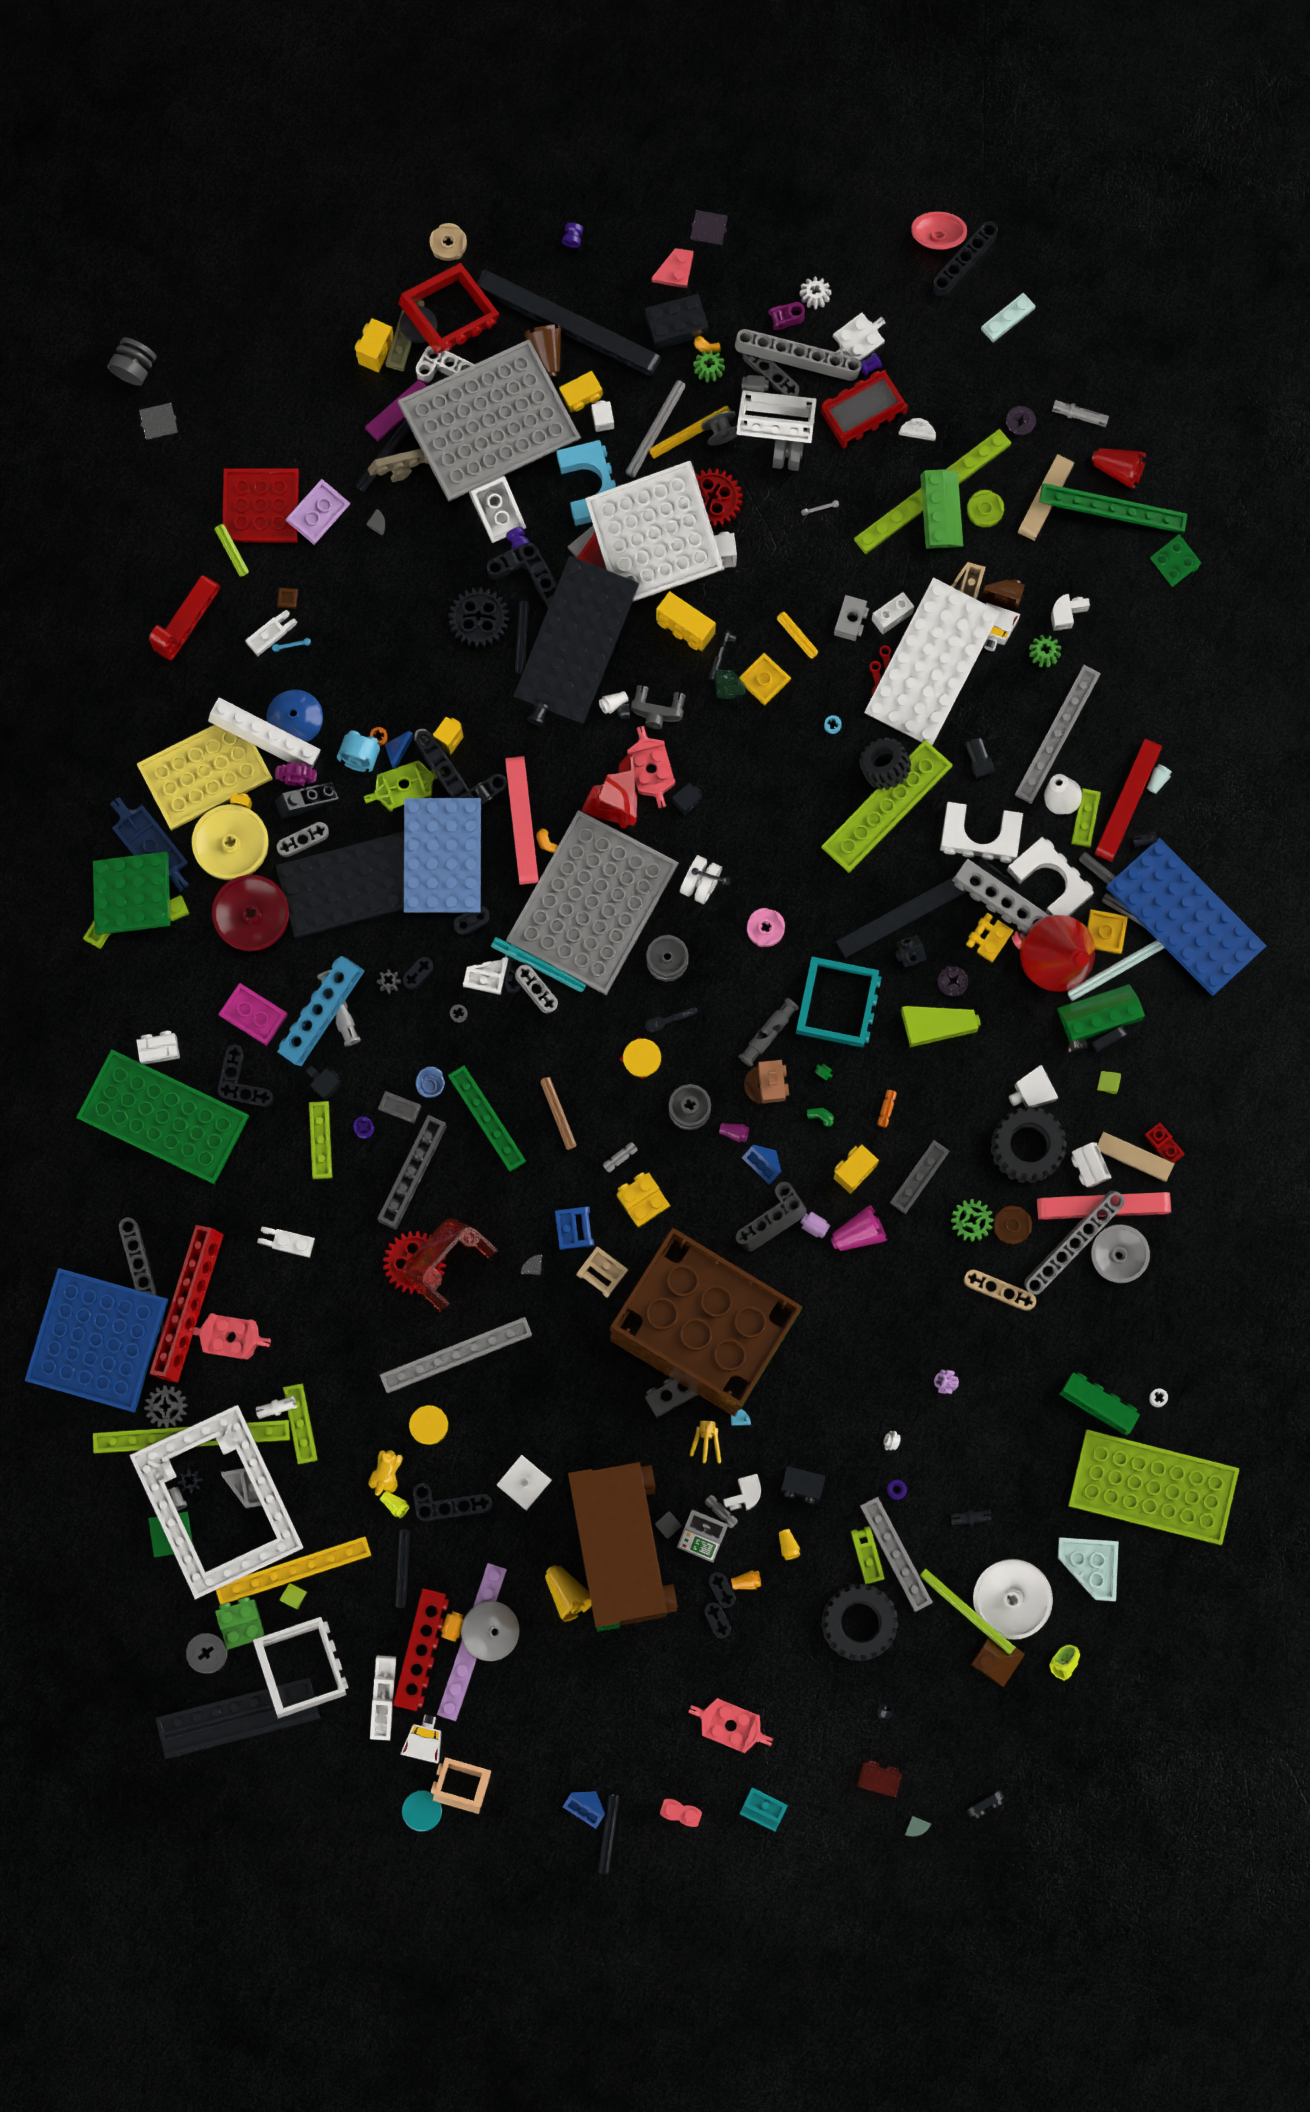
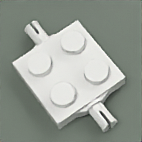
M860 313L833 334V338L837 341L840 348L836 353L863 360L885 342L877 330L885 324L883 318L880 317L872 323L863 313Z

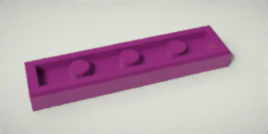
M419 379L367 424L365 429L377 442L405 419L397 401L427 386Z

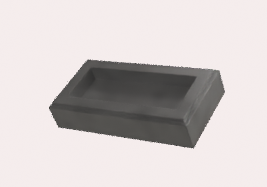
M385 1091L378 1110L414 1123L421 1105Z

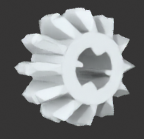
M815 276L813 281L807 279L806 284L801 285L800 296L803 297L802 303L807 302L808 308L811 305H814L815 310L818 305L823 308L825 306L824 302L828 303L830 301L831 290H829L828 283L824 284L823 278L817 281Z

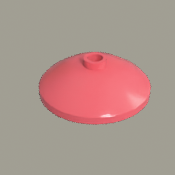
M929 212L914 220L912 235L925 247L944 250L961 244L966 238L967 227L963 220L953 214Z

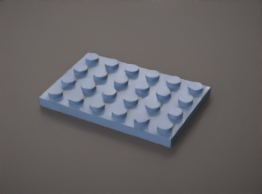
M404 798V913H481V798Z

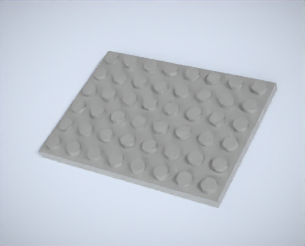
M530 339L397 401L448 501L462 496L501 475H506L581 438Z
M578 810L507 937L506 942L509 944L514 943L513 946L607 995L679 862Z

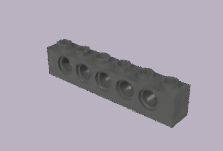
M430 1115L427 1116L377 1218L380 1223L397 1230L447 1127L445 1122Z
M669 1378L663 1382L664 1386L658 1389L656 1386L648 1390L645 1400L657 1419L698 1394L690 1389L685 1392L678 1389L679 1382ZM664 1391H669L672 1394L670 1401L662 1400L661 1394Z

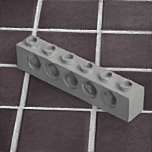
M969 859L965 861L952 880L957 888L971 893L970 896L974 900H981L987 904L986 907L990 911L1000 913L1003 920L1008 923L1013 922L1018 926L1017 929L1024 934L1030 931L1029 928L1033 925L1034 921L1050 916ZM970 878H976L979 881V885L973 886L970 883ZM986 889H992L995 894L994 897L987 896ZM1008 900L1010 907H1003L1001 901ZM1017 911L1025 912L1026 918H1019Z

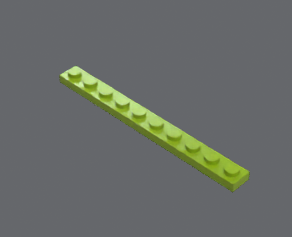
M999 429L946 470L958 472V483L960 484L1008 448L1011 442ZM921 488L854 538V541L865 554L923 512Z
M289 1420L246 1423L255 1443L290 1440ZM189 1427L93 1433L94 1453L140 1451ZM215 1437L196 1447L214 1446L219 1444Z

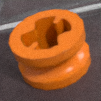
M376 727L371 731L370 736L374 737L378 732L384 735V737H381L382 740L377 743L379 746H382L387 742V733L383 728Z

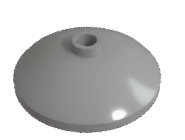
M1114 1225L1104 1229L1096 1237L1092 1245L1091 1258L1095 1269L1102 1277L1112 1282L1126 1283L1135 1280L1145 1271L1150 1259V1250L1146 1239L1138 1230L1127 1225ZM1117 1252L1122 1254L1121 1259L1116 1258L1115 1254Z
M486 1601L479 1603L470 1609L463 1620L461 1628L462 1640L466 1649L478 1659L485 1661L502 1659L517 1644L519 1638L517 1617L508 1606L500 1602ZM495 1628L497 1633L493 1636L491 1631Z

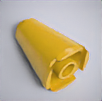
M553 1565L546 1571L545 1579L560 1618L564 1622L578 1617L577 1613L581 1610L585 1612L592 1606L589 1591L562 1566Z

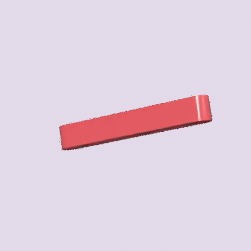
M524 756L505 758L520 885L538 883Z
M1170 1193L1122 1194L1125 1200L1124 1205L1114 1216L1171 1213ZM1105 1195L1037 1199L1038 1219L1084 1218ZM1114 1195L1110 1199V1204L1117 1205L1119 1197ZM1103 1209L1097 1212V1217L1106 1216V1211Z

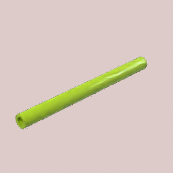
M927 1569L921 1573L920 1577L1006 1653L1010 1655L1016 1648L933 1574Z

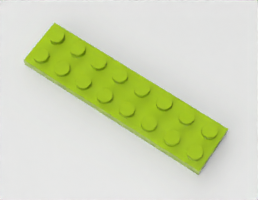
M926 740L909 756L911 772L908 773V778H904V782L897 784L895 788L890 787L889 790H885V788L882 790L877 789L822 845V849L848 873L863 860L952 768L953 765Z

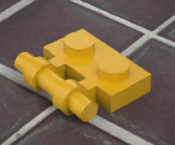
M986 913L984 918L979 920L976 930L968 936L969 940L966 945L973 948L975 943L980 945L977 953L993 963L1014 930L999 920L993 926L989 923L993 916ZM986 929L989 931V934L984 940L980 936Z

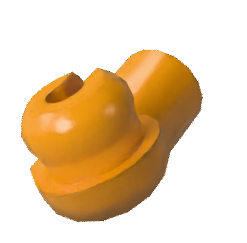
M697 336L694 339V345L700 352L705 351L707 354H709L710 350L713 353L721 352L719 343L709 344L702 336Z
M540 829L536 834L540 848L555 853L559 845L550 842L548 838L549 833L546 829Z

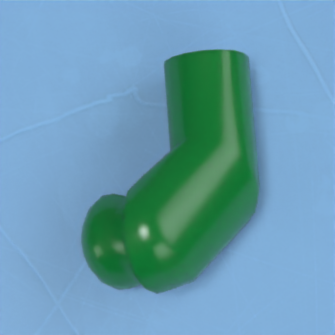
M807 1109L808 1119L820 1118L823 1120L824 1126L833 1125L834 1116L826 1109Z

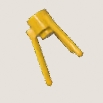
M700 1421V1427L696 1428L690 1456L694 1455L701 1434V1438H704L702 1462L706 1463L708 1440L713 1436L717 1463L720 1464L718 1428H715L716 1423L712 1421Z

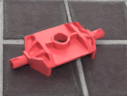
M642 726L641 729L638 727L639 741L627 750L628 755H633L634 778L638 793L654 796L657 800L658 808H662L661 806H666L663 797L664 793L675 785L665 743L662 740L648 738L645 727ZM652 764L656 766L657 770L654 773H648L646 767Z
M212 1313L202 1327H195L193 1335L200 1337L203 1352L247 1360L253 1355L257 1346L269 1347L270 1344L265 1342L271 1343V1339L259 1337L258 1326L255 1321L219 1316ZM234 1332L236 1338L233 1342L229 1343L228 1335Z
M718 1698L703 1710L693 1705L690 1707L693 1710H689L688 1713L694 1714L701 1719L702 1736L743 1753L759 1741L769 1746L772 1744L773 1738L760 1732V1715ZM728 1720L736 1722L737 1727L732 1732L727 1731L725 1728V1723Z

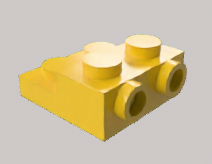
M643 1172L634 1178L635 1182L631 1185L626 1183L619 1187V1193H617L618 1199L638 1228L670 1207V1204L659 1190L649 1173L645 1175Z

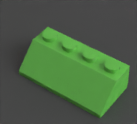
M926 470L920 475L926 549L963 547L958 472Z

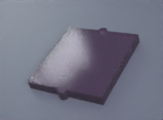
M696 210L694 222L691 224L693 228L690 240L722 245L724 233L727 232L726 223L728 216Z

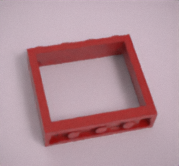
M461 263L402 293L398 303L436 354L445 350L448 352L454 345L463 344L467 338L478 336L486 328L491 329L492 325L497 323L496 321L499 316L498 311ZM459 280L485 316L441 338L415 302Z

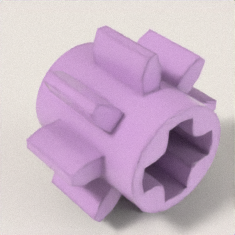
M941 1370V1373L936 1375L934 1383L939 1388V1393L952 1394V1391L958 1387L959 1381L958 1377L954 1376V1371Z

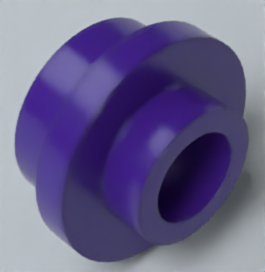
M893 1480L889 1483L887 1493L892 1499L898 1500L906 1495L907 1487L904 1482ZM898 1486L900 1493H894L893 1488Z

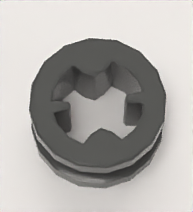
M458 1004L451 1008L450 1016L455 1022H463L467 1018L468 1013L464 1006ZM462 1009V1013H464L463 1017L459 1016L458 1018H455L456 1015L453 1014L454 1011Z

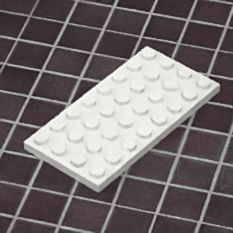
M933 578L864 713L920 742L926 740L930 745H933L1000 612Z

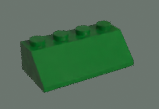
M1130 984L1057 1009L1070 1044L1115 1030L1121 1026L1124 1027L1142 1021L1145 1017L1139 998Z
M1079 1372L1077 1374L1072 1373L1059 1395L1121 1434L1128 1435L1140 1415L1137 1413V1409L1130 1404L1124 1405L1121 1403V1399L1112 1393L1108 1395L1103 1392L1104 1388L1097 1383L1092 1385L1086 1381L1087 1377Z

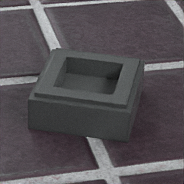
M670 1511L654 1524L667 1539L682 1527Z

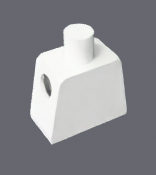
M1042 1065L1015 1084L1017 1092L1009 1096L1013 1106L1023 1102L1026 1108H1035L1055 1102L1058 1099Z

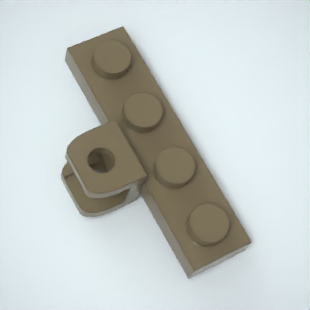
M417 449L376 459L369 466L368 471L370 475H383L392 470L391 480L396 482L408 477L412 472V467L424 462L425 464L429 463L422 449Z

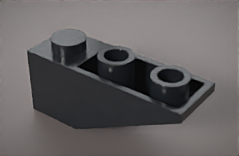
M329 782L282 793L275 801L281 819L321 807L339 798L333 783Z

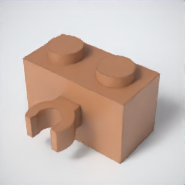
M782 1060L759 1062L758 1073L762 1103L785 1101L786 1096L789 1095L788 1084H784V1077L787 1076L786 1065H782Z

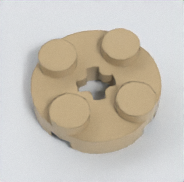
M445 223L431 233L430 247L434 256L445 261H452L462 257L467 247V239L460 227L455 224ZM447 238H450L451 242H453V244H450V246H446V244L443 243L444 241H447Z

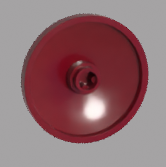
M244 875L227 882L217 893L212 907V918L218 934L227 944L242 951H259L270 947L283 935L288 925L289 907L284 893L274 882L258 875Z

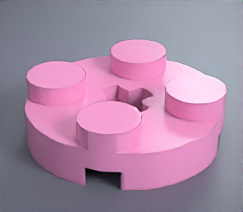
M768 908L759 909L748 920V936L759 947L773 946L784 935V919L775 910H769ZM763 923L771 925L769 932L761 930Z

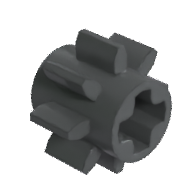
M390 969L385 974L380 972L382 978L377 980L378 984H382L380 991L386 989L388 994L391 993V990L398 991L397 984L401 983V980L396 979L398 973L392 974ZM386 979H388V980H391V979H392L393 984H389V983L386 984V981H385V980H386Z

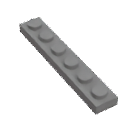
M877 1497L861 1505L860 1507L914 1612L933 1603L879 1498Z

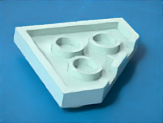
M1059 1538L1058 1559L1095 1600L1116 1601L1118 1542Z

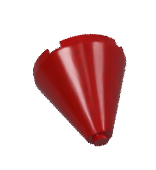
M1050 915L1035 922L1029 928L1030 931L1026 938L1023 939L1020 950L1021 964L1027 977L1033 983L1050 991H1066L1076 987L1085 980L1094 964L1095 944L1091 933L1083 923L1065 915Z

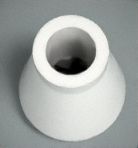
M624 691L603 696L599 700V705L605 714H611L619 706L628 702V697Z

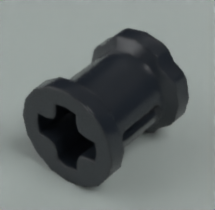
M535 701L534 709L527 720L535 725L542 726L545 714L549 711L550 707Z

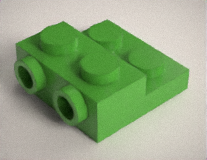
M249 1597L238 1600L237 1605L231 1606L230 1603L219 1606L220 1610L215 1611L227 1650L252 1643L253 1640L265 1636L255 1600H250Z

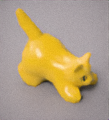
M383 1450L379 1452L377 1469L369 1478V1486L373 1489L376 1488L375 1494L377 1496L383 1490L392 1493L398 1486L395 1474L403 1458L401 1455L396 1456L392 1450L386 1453Z

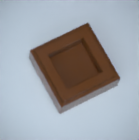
M279 588L278 608L297 609L298 589Z

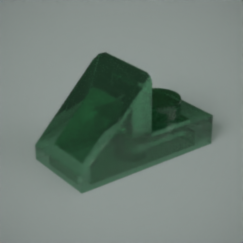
M716 669L715 679L718 698L734 699L737 694L744 695L746 687L733 670Z

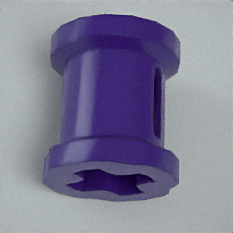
M873 353L871 357L864 361L860 360V370L864 376H867L869 372L876 368H882L881 361L876 353Z

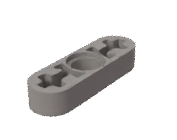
M317 822L281 839L277 844L278 853L282 857H290L325 840L329 835L328 827L322 822ZM319 827L321 830L325 829L322 836L315 834ZM310 831L312 832V835H313V837H314V840H312V838H311V836H310V834H309L308 832H310ZM301 835L308 837V842L304 845L298 843V837ZM294 839L297 848H295L294 845H292L293 843L291 840ZM283 844H286L287 846L292 845L289 847L288 852H286L285 850L281 851V849H283Z
M520 966L515 972L516 980L542 1012H553L558 1005L555 996L530 966ZM521 970L523 972L528 971L527 977L529 978V980H531L532 978H534L535 980L532 981L529 985H527L526 983L529 980L526 977L522 978L520 976L522 974ZM533 984H538L541 987L540 994L532 992L531 987ZM544 993L547 994V995L544 997L545 1000H544L543 998H542L541 1000L538 999V998H540ZM550 1000H551V1001H552V1004H551V1007H552V1008H550V1007H547V1008H546V1007L544 1006L545 1003H546V1001H550Z

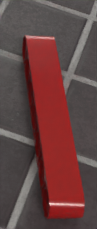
M1144 739L1094 855L1110 862L1113 861L1162 745Z

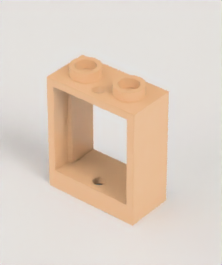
M445 1757L444 1763H440L436 1775H440L438 1782L434 1781L431 1793L434 1794L433 1801L479 1814L491 1771ZM448 1768L481 1777L474 1801L441 1791Z

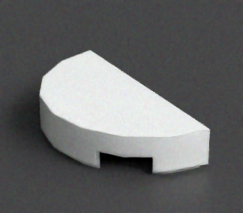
M913 418L902 425L899 435L931 441L936 440V432L928 421L921 418Z

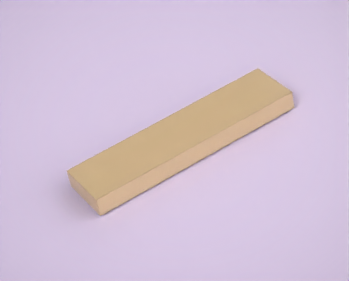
M1103 1132L1098 1143L1102 1154L1165 1182L1174 1166V1163L1105 1132Z

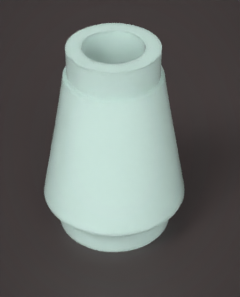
M1158 764L1157 767H1154L1147 789L1156 794L1171 777V771Z

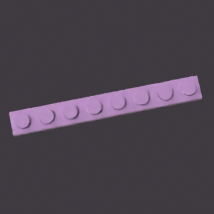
M487 1564L474 1606L486 1601H497L507 1569ZM463 1640L437 1713L439 1716L454 1721L457 1720L477 1660L466 1649Z

